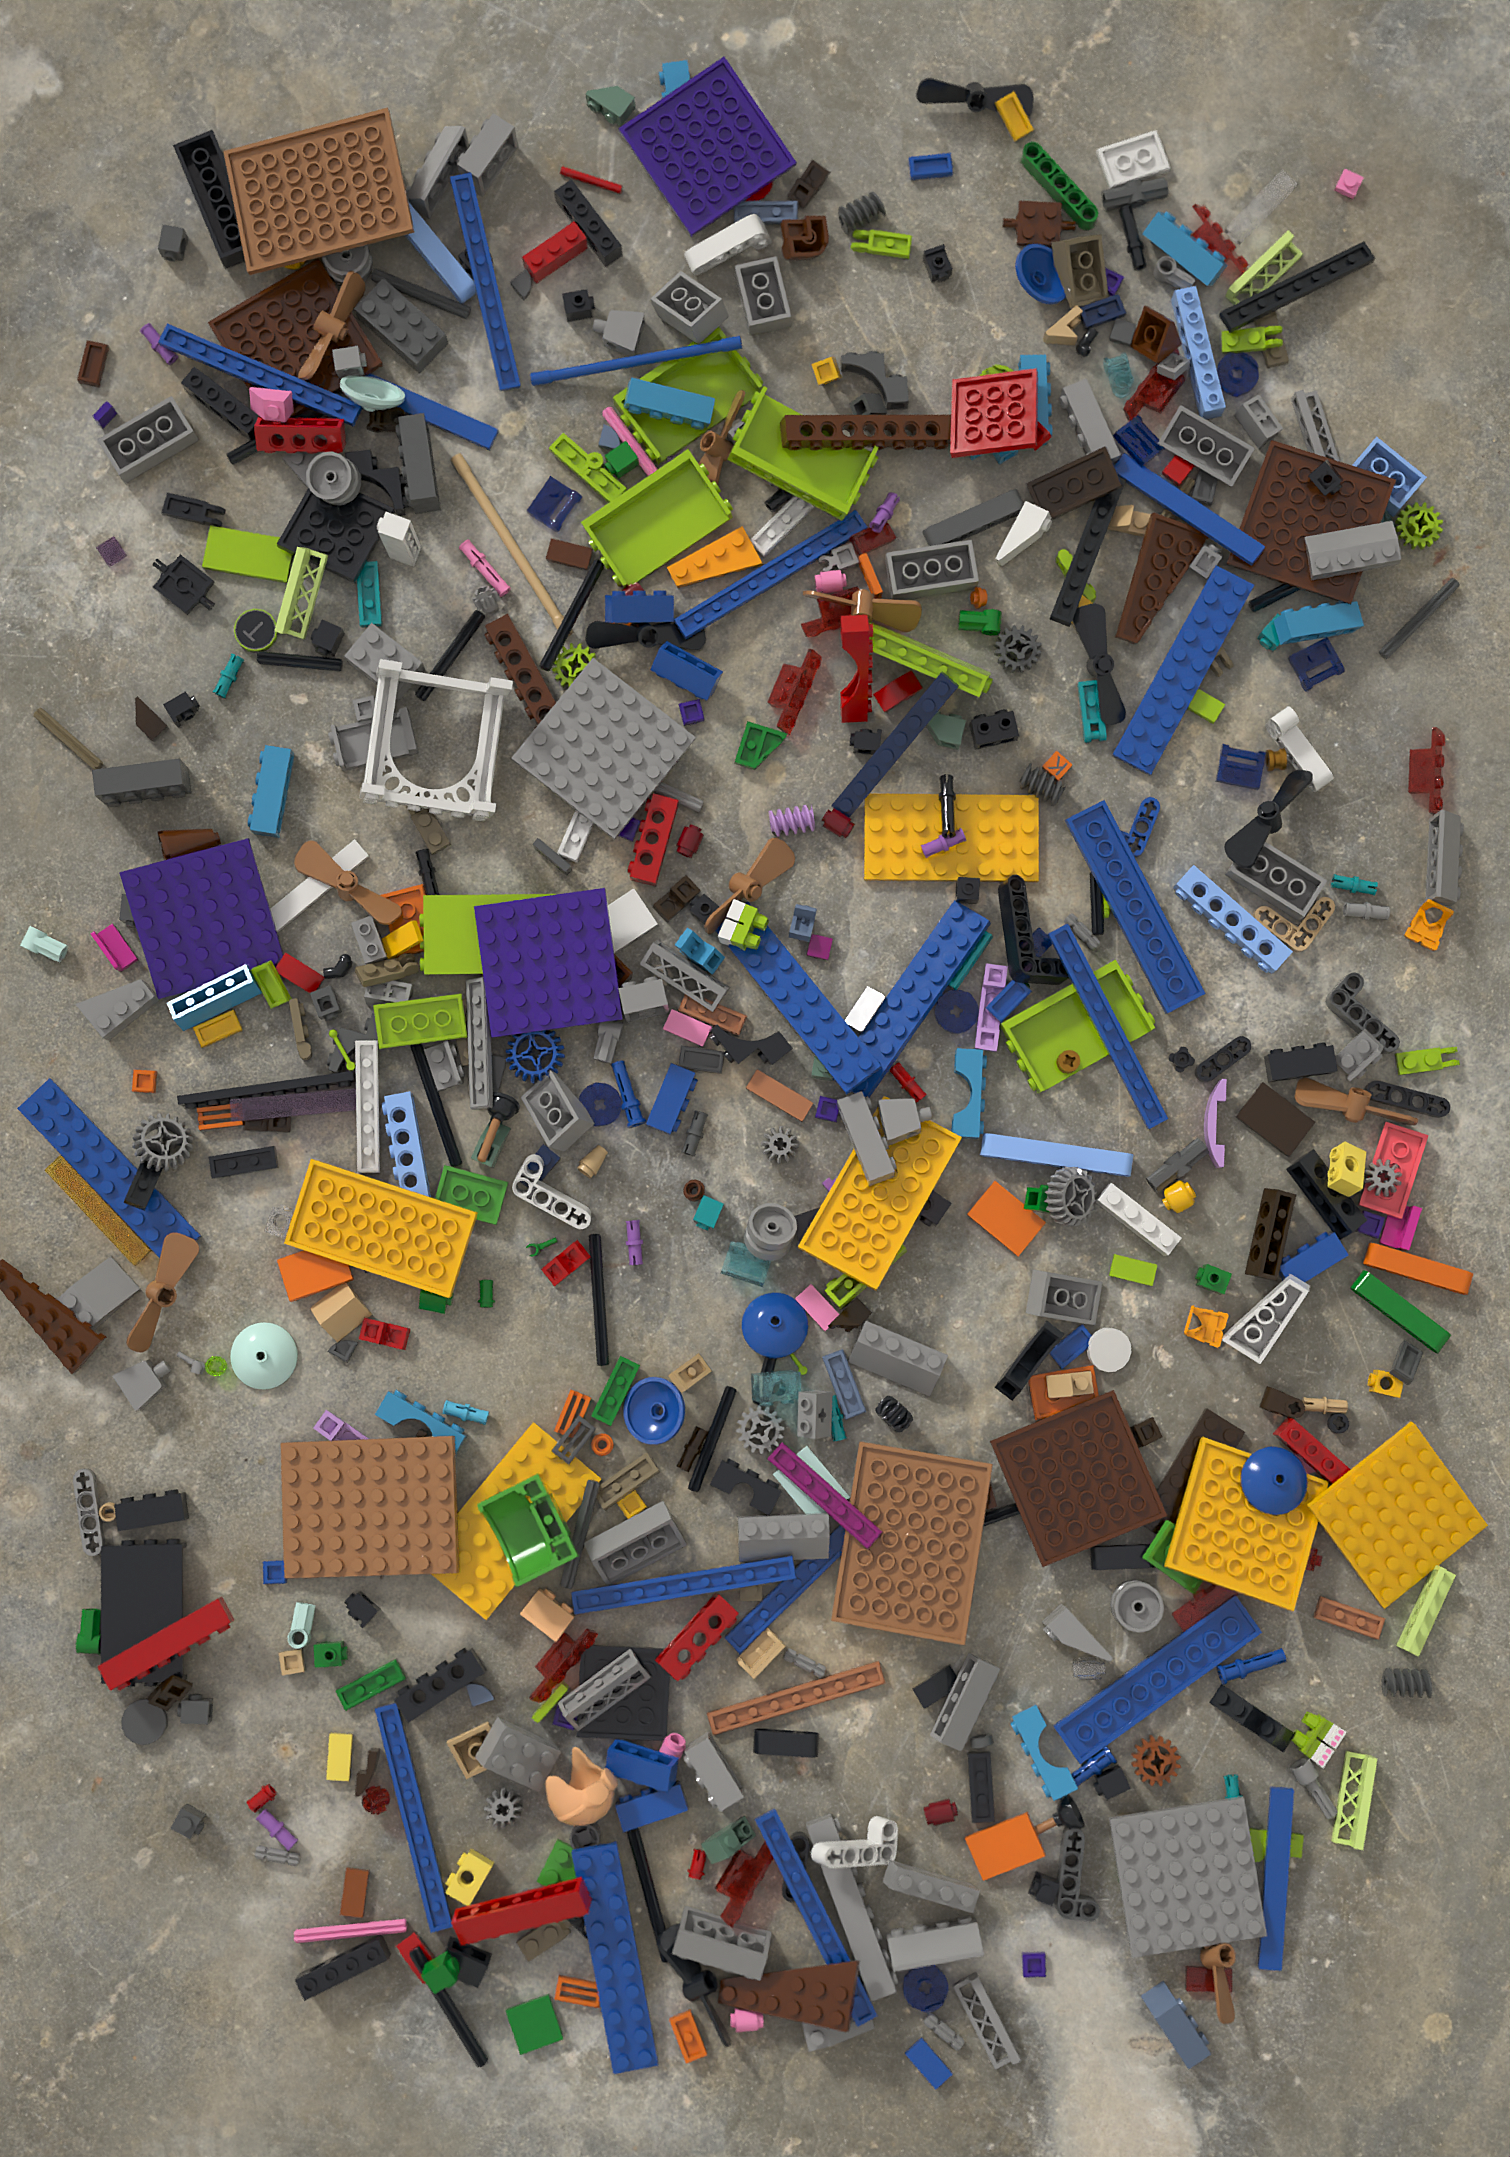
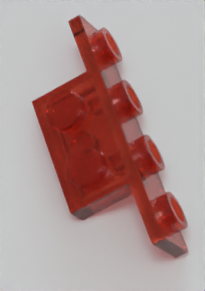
M1194 204L1192 208L1204 224L1191 235L1196 239L1200 237L1209 244L1207 248L1213 253L1215 250L1225 257L1224 262L1231 258L1239 271L1244 274L1248 270L1247 266L1249 263L1242 255H1237L1234 251L1236 249L1235 244L1229 238L1225 239L1222 235L1224 232L1223 228L1218 222L1214 223L1209 217L1211 212L1205 205Z
M1178 348L1172 352L1180 355ZM1159 363L1153 366L1145 380L1139 384L1133 396L1125 403L1123 410L1127 420L1132 422L1143 406L1161 413L1185 382L1184 375L1181 374L1173 380L1157 373V365Z
M856 586L831 595L852 600V594L857 592L859 588ZM816 599L821 618L801 624L805 636L815 637L822 632L841 628V616L851 615V606Z
M808 649L801 667L783 664L767 702L773 707L783 709L777 723V728L787 733V735L791 734L792 729L796 725L799 712L804 706V700L821 664L822 657L814 649Z
M1432 727L1431 748L1410 750L1408 792L1410 794L1430 793L1429 813L1435 815L1443 808V799L1440 797V791L1444 786L1441 767H1444L1445 762L1444 755L1442 754V746L1445 745V735L1437 727Z
M1212 1584L1208 1588H1202L1194 1593V1598L1174 1611L1172 1616L1181 1629L1186 1631L1231 1597L1237 1596L1240 1593Z
M587 1628L574 1641L568 1633L563 1632L536 1664L535 1668L545 1678L529 1698L539 1703L547 1700L553 1688L565 1679L568 1670L580 1661V1656L583 1652L594 1644L598 1633Z
M765 1841L756 1857L739 1849L715 1886L719 1893L731 1898L721 1914V1918L730 1927H733L735 1922L739 1920L744 1907L752 1898L754 1890L764 1878L767 1868L774 1860Z

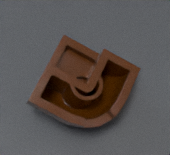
M805 216L804 219L782 220L783 245L781 250L786 260H810L818 257L825 251L829 241L826 216Z

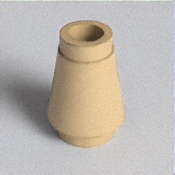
M597 1145L596 1148L579 1161L577 1169L591 1179L593 1175H597L608 1152L600 1145Z

